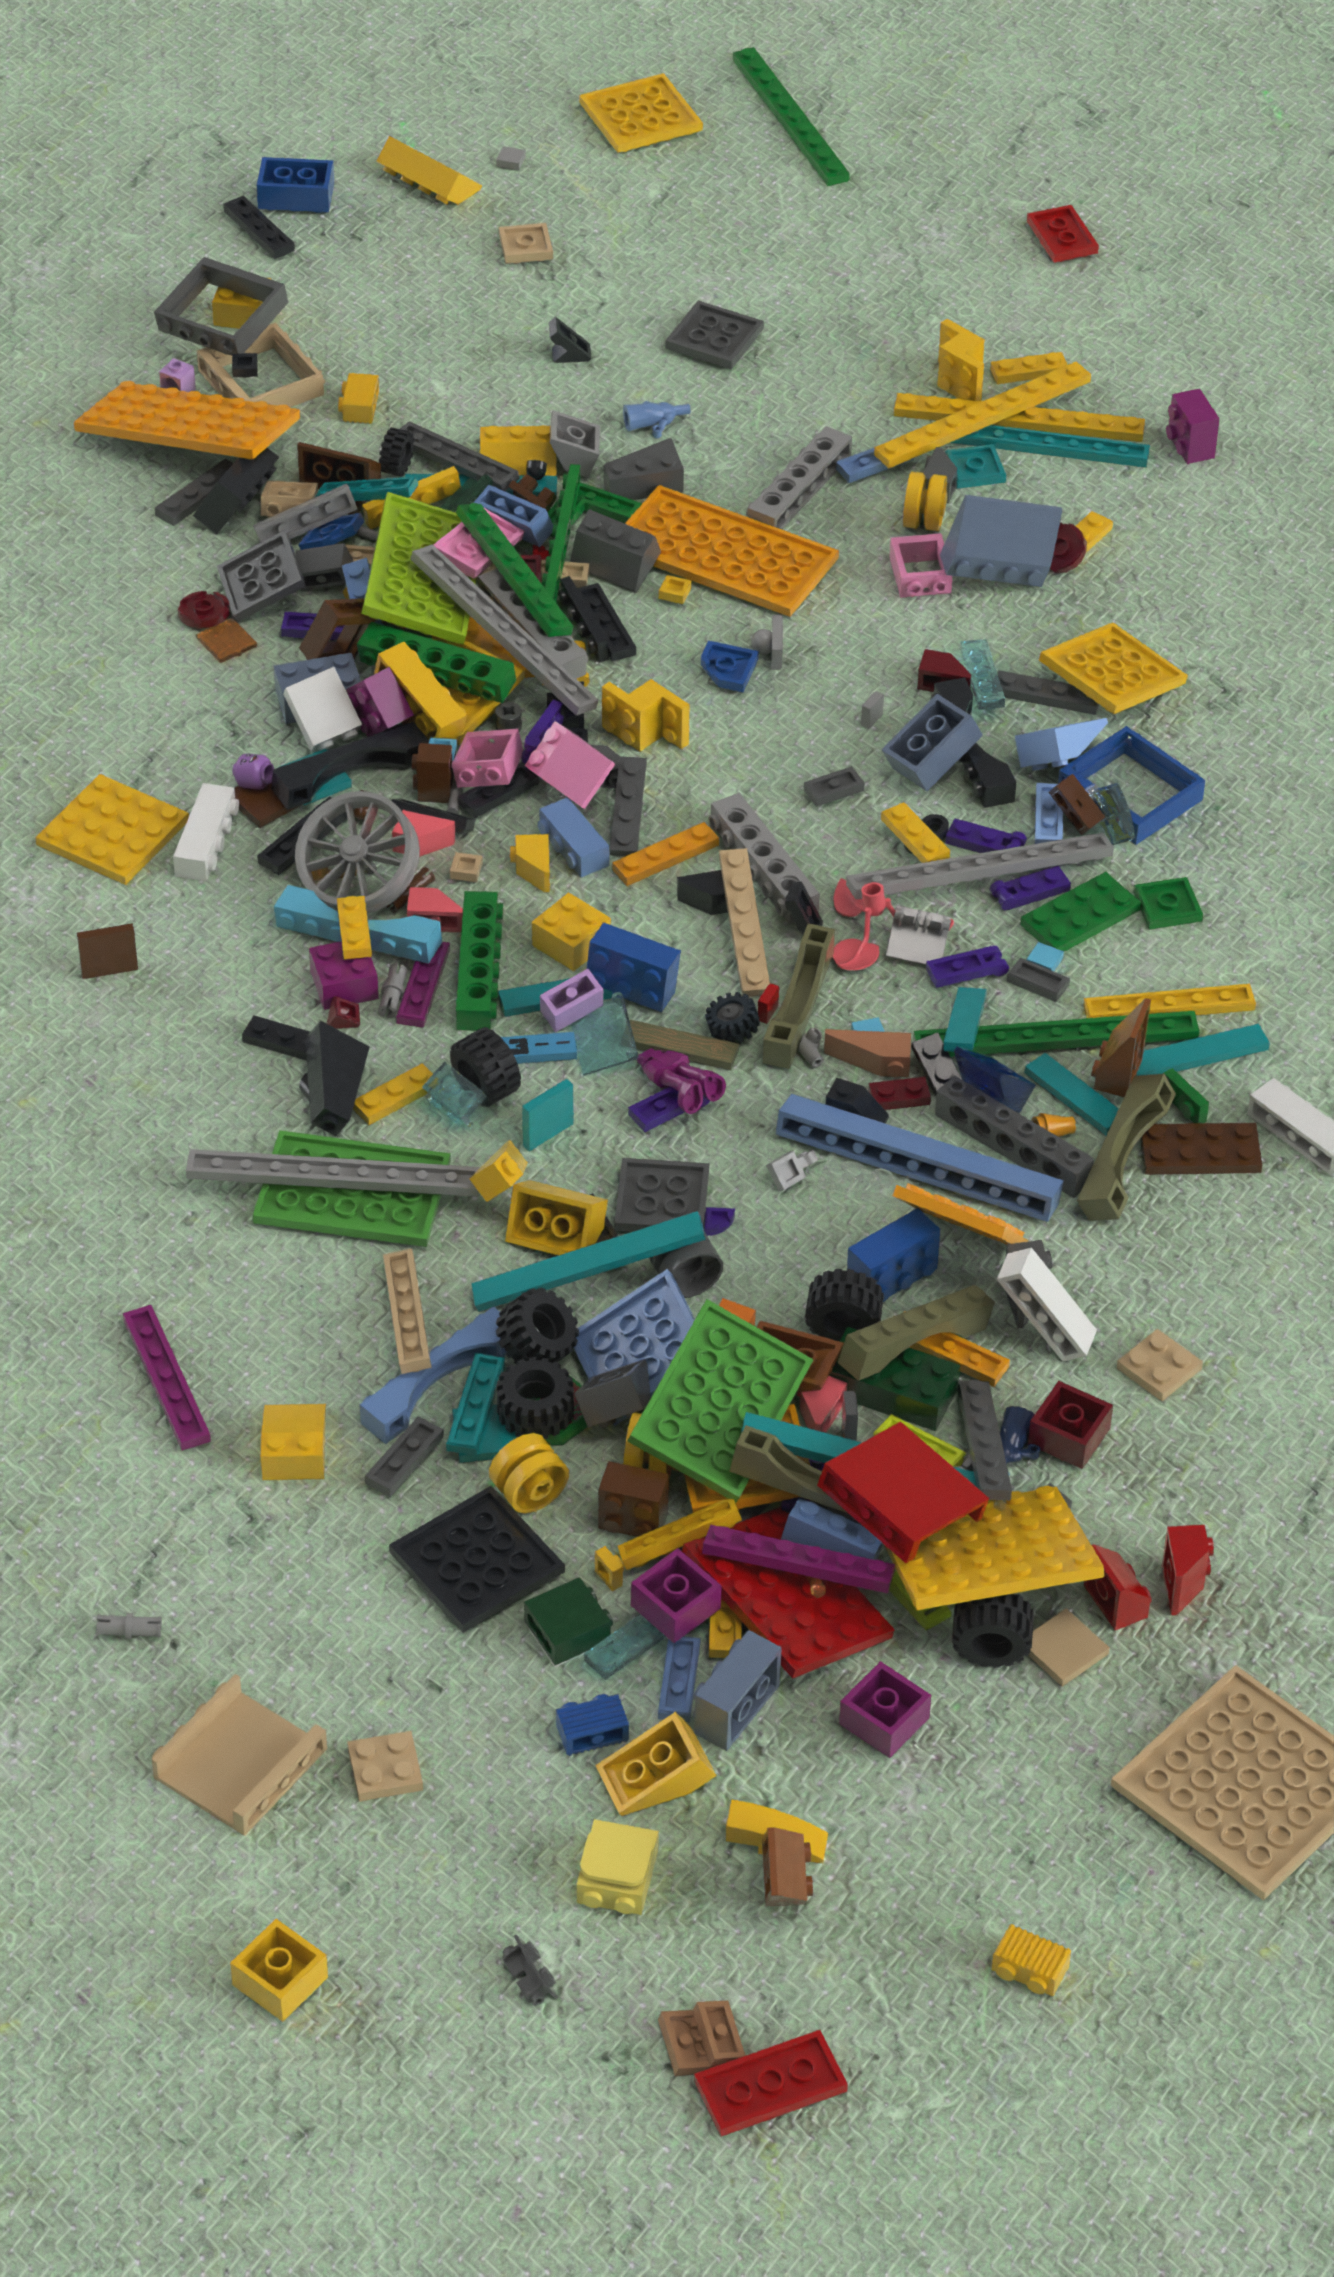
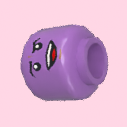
M248 753L242 754L238 758L237 762L233 765L232 773L240 787L261 790L265 789L272 782L274 766L265 755Z

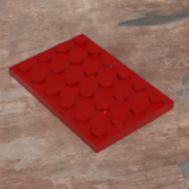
M779 1507L737 1523L730 1529L757 1533L781 1540L790 1513L783 1511ZM706 1536L683 1544L682 1552L722 1586L721 1598L750 1631L781 1647V1666L792 1679L893 1637L895 1629L856 1586L703 1554V1543Z

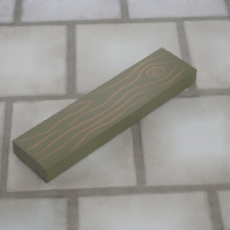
M631 1019L622 1037V1046L643 1051L650 1048L654 1050L675 1051L687 1055L689 1061L727 1070L732 1069L739 1052L738 1043Z

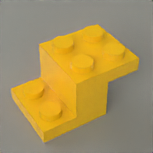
M945 319L940 324L937 386L959 399L981 401L985 339L949 319Z
M652 679L629 694L610 681L602 686V727L606 731L614 734L639 752L661 737H664L668 742L673 743L680 749L689 745V703Z

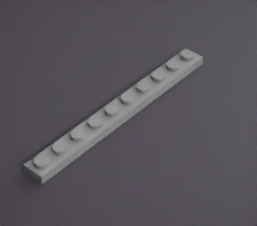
M433 544L412 551L410 560L576 716L597 708L599 700Z
M1104 833L848 875L846 876V886L855 899H862V887L871 882L882 884L884 895H893L897 892L921 890L933 886H946L950 883L962 881L970 882L975 879L998 877L1010 873H1023L1027 870L1039 868L1047 869L1051 866L1075 864L1080 861L1100 860L1104 857L1113 856L1114 846Z
M190 1149L186 1166V1179L480 1197L479 1191L469 1180L480 1167L197 1149Z

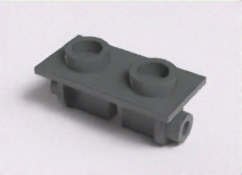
M514 1935L518 1945L515 1947L511 1945L503 1950V1961L515 1979L526 1973V1976L516 1982L526 2001L534 2006L540 2005L545 2000L544 1996L548 1993L557 1999L558 1995L552 1987L556 1984V1981L545 1966L543 1968L540 1967L537 1960L541 1958V1955L531 1941L525 1943L518 1935Z

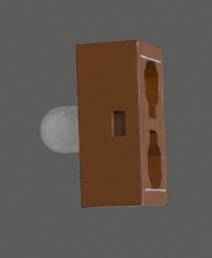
M1071 774L1049 791V794L1081 836L1105 818V815L1095 804V801L1101 796V789L1095 784L1089 785L1084 789L1074 774Z

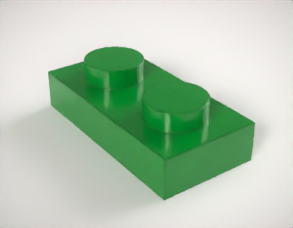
M1173 1068L1164 1072L1176 1093L1172 1103L1181 1111L1184 1117L1190 1119L1193 1123H1206L1209 1101Z

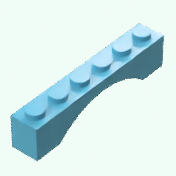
M287 885L274 905L277 927L340 942L341 933L338 911L327 906L317 897L314 891ZM416 915L391 920H368L371 950L429 964L442 943L440 921Z

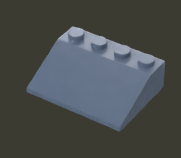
M965 495L940 553L946 575L1042 587L1051 567L1062 508Z

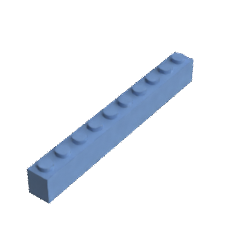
M791 1094L779 1109L776 1135L1046 1222L1049 1221L1060 1203L1064 1180Z

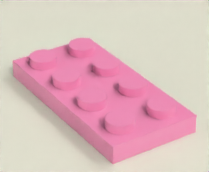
M485 509L512 546L522 540L524 530ZM463 522L434 544L462 573L473 579L493 564Z

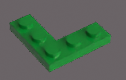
M580 482L572 525L585 510H592L625 524L642 503ZM559 499L547 512L553 524L558 523L556 522V509L561 507L559 506Z

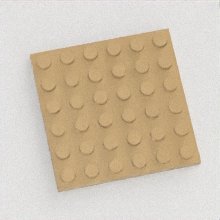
M1235 1665L1111 1779V1787L1264 1901L1334 1833V1735Z

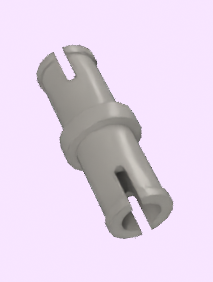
M397 963L390 965L387 981L381 988L383 996L378 1012L385 1017L386 1009L389 1008L387 1018L396 1015L399 999L404 994L403 983L407 969L401 965L399 973H396Z
M126 1613V1616L98 1614L96 1635H125V1639H132V1636H155L161 1638L162 1617H134L133 1613Z

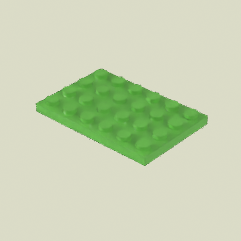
M279 1130L272 1154L407 1163L450 1165L451 1153ZM263 1183L254 1209L253 1223L427 1247L442 1194Z
M706 1299L627 1441L724 1497L734 1499L736 1503L749 1481V1478L730 1472L735 1447L741 1435L745 1413L748 1412L781 1421L813 1359Z

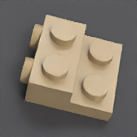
M267 481L261 494V516H268L270 518L315 498L318 492V483Z

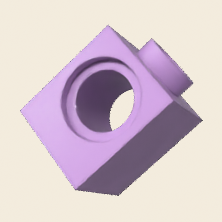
M173 358L159 371L161 388L173 387L179 391L186 392L196 390L193 365Z

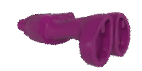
M650 1048L637 1057V1063L641 1065L642 1070L650 1081L660 1088L672 1087L678 1091V1105L688 1114L696 1113L703 1103V1095L706 1099L714 1102L719 1100L725 1092L726 1082L722 1076L713 1071L690 1066L689 1058L685 1054Z

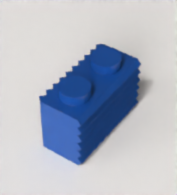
M601 1694L594 1697L591 1701L579 1704L568 1702L561 1708L556 1709V1727L568 1756L578 1752L583 1753L585 1750H595L598 1747H608L610 1744H620L622 1741L627 1742L629 1740V1722L621 1704V1699H619V1694L611 1696Z

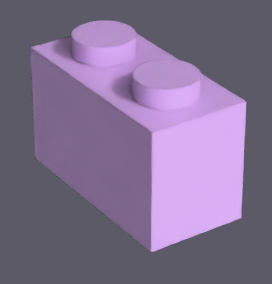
M589 969L540 995V1012L555 1032L603 1006V988Z

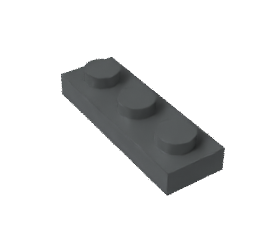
M418 1416L365 1475V1484L391 1497L442 1440L444 1430Z

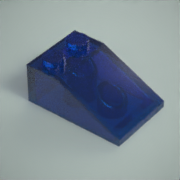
M956 1046L954 1053L962 1080L1020 1114L1036 1084L990 1056Z

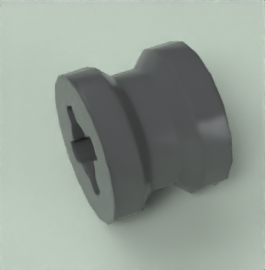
M514 702L499 704L495 710L497 718L495 723L496 730L519 729L520 732L522 730L521 707Z

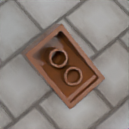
M1145 998L1112 1030L1109 1040L1102 1042L1099 1053L1101 1060H1095L1091 1076L1095 1077V1090L1125 1097L1143 1060L1151 999Z
M759 1321L756 1326L757 1328L813 1359L797 1392L821 1390L841 1354L844 1343Z
M775 1827L767 1828L762 1838L765 1907L805 1905L807 1903V1896H813L812 1876H806L805 1863L811 1862L810 1842L804 1843V1834Z

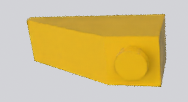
M509 1140L469 1180L485 1201L488 1202L510 1188L524 1174L528 1162L513 1142Z

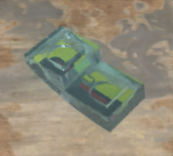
M1115 783L1098 788L1093 795L1105 815L1100 824L1111 844L1116 845L1134 839L1132 817L1119 784Z

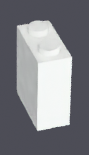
M335 667L285 688L283 695L310 751L315 749L319 751L327 750L334 745L333 741L340 738L346 741L358 735L357 731L362 723Z

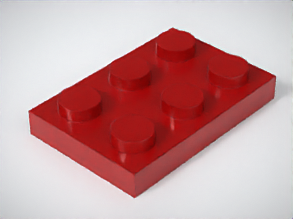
M1072 205L1027 213V223L1053 262H1062L1098 254V243Z

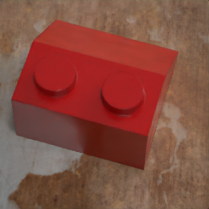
M1205 1525L1167 1527L1162 1570L1171 1616L1178 1615L1204 1589L1205 1577L1211 1573L1209 1556L1214 1554L1212 1537H1207Z
M1093 1544L1092 1547L1104 1566V1577L1084 1581V1587L1113 1629L1116 1631L1148 1618L1149 1606L1152 1601L1151 1595L1147 1587L1142 1586L1137 1580L1131 1564L1126 1563L1118 1552Z

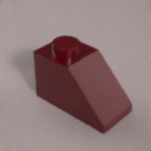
M925 649L918 669L917 689L934 692V683L964 677L971 689V674L951 653Z

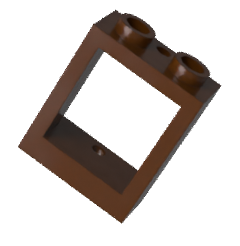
M364 598L324 600L299 647L307 660L352 653L353 659L356 658L358 654V641L370 622L375 623L376 619L361 614ZM345 625L337 641L329 642L336 627Z

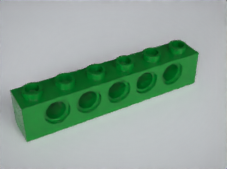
M370 622L357 643L360 662L369 666H376L379 653L405 642L410 649L417 653L420 661L426 668L431 669L434 677L442 686L459 690L462 693L480 696L490 701L494 700L503 703L517 681L512 662L374 622Z
M464 891L456 1002L457 1030L477 1031L483 1027L491 1029V1019H497V1002L492 1001L493 999H498V982H494V979H499L500 963L495 962V959L501 958V942H496V939H502V923H498V920H503V903H498V892Z

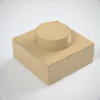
M455 852L450 868V879L477 882L483 865V856Z

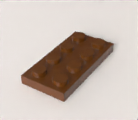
M1256 1123L1154 1124L1141 1137L1145 1175L1262 1172V1158Z

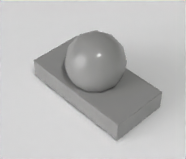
M772 615V632L767 629L758 630L753 634L751 640L753 650L759 651V654L766 655L772 652L771 670H781L782 615Z

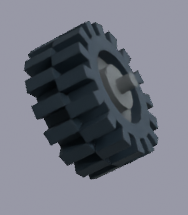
M730 992L726 993V998H722L720 995L717 997L718 1002L712 1001L710 1003L711 1008L707 1007L706 1009L707 1014H705L711 1036L716 1039L734 1043L735 1040H738L740 1044L744 1042V1037L749 1040L752 1037L751 1032L756 1033L758 1031L757 1026H760L754 1001L747 994H743L741 997L740 992H735V995L732 996Z

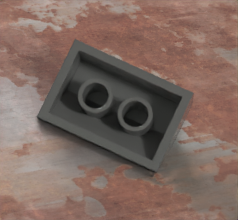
M588 510L576 530L570 562L589 563L590 575L637 593L660 555L661 549L654 535Z

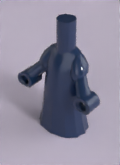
M1010 1406L1003 1413V1421L999 1432L1006 1464L1019 1462L1023 1458L1036 1460L1040 1456V1447L1038 1445L1029 1444L1027 1449H1022L1029 1438L1030 1421L1035 1415L1026 1408Z

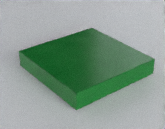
M1187 877L1134 885L1133 892L1135 897L1142 902L1141 911L1149 930L1203 921V912Z

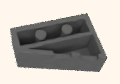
M672 438L604 464L605 491L631 500L648 498L658 485L683 493L684 468Z

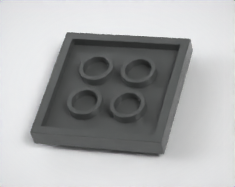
M698 300L665 340V349L732 370L764 329V321Z
M285 530L217 565L232 615L237 622L306 587L290 537Z
M622 1158L614 1224L615 1231L634 1232L696 1211L700 1214L704 1230L710 1163Z

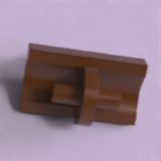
M528 474L520 479L518 483L512 480L508 485L513 490V495L546 509L547 512L557 498L555 493L547 487H544L538 496L532 494L539 484Z

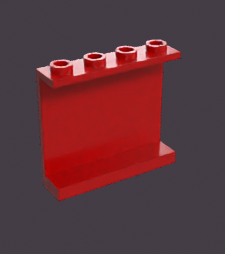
M901 1421L826 1462L817 1484L820 1489L906 1564L915 1559L921 1541L967 1514L976 1522L981 1521L990 1499Z

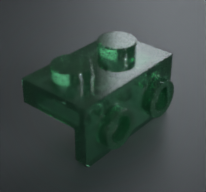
M486 473L477 482L473 478H469L439 508L456 513L458 505L473 503L488 485L492 486L493 479Z

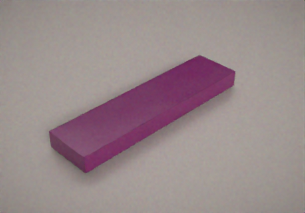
M449 942L441 943L429 964L415 961L396 1015V1024L424 1028L450 952Z

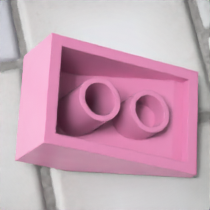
M556 721L546 731L544 738L536 750L531 753L529 760L525 764L537 776L584 809L615 765L614 762L578 735Z

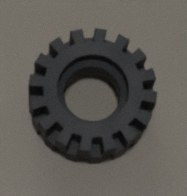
M392 427L390 430L388 429L387 435L385 434L384 442L381 444L382 450L379 452V455H381L379 458L381 472L400 477L405 475V472L408 471V466L411 464L410 459L413 458L412 450H414L415 446L413 445L415 438H413L414 434L412 432Z

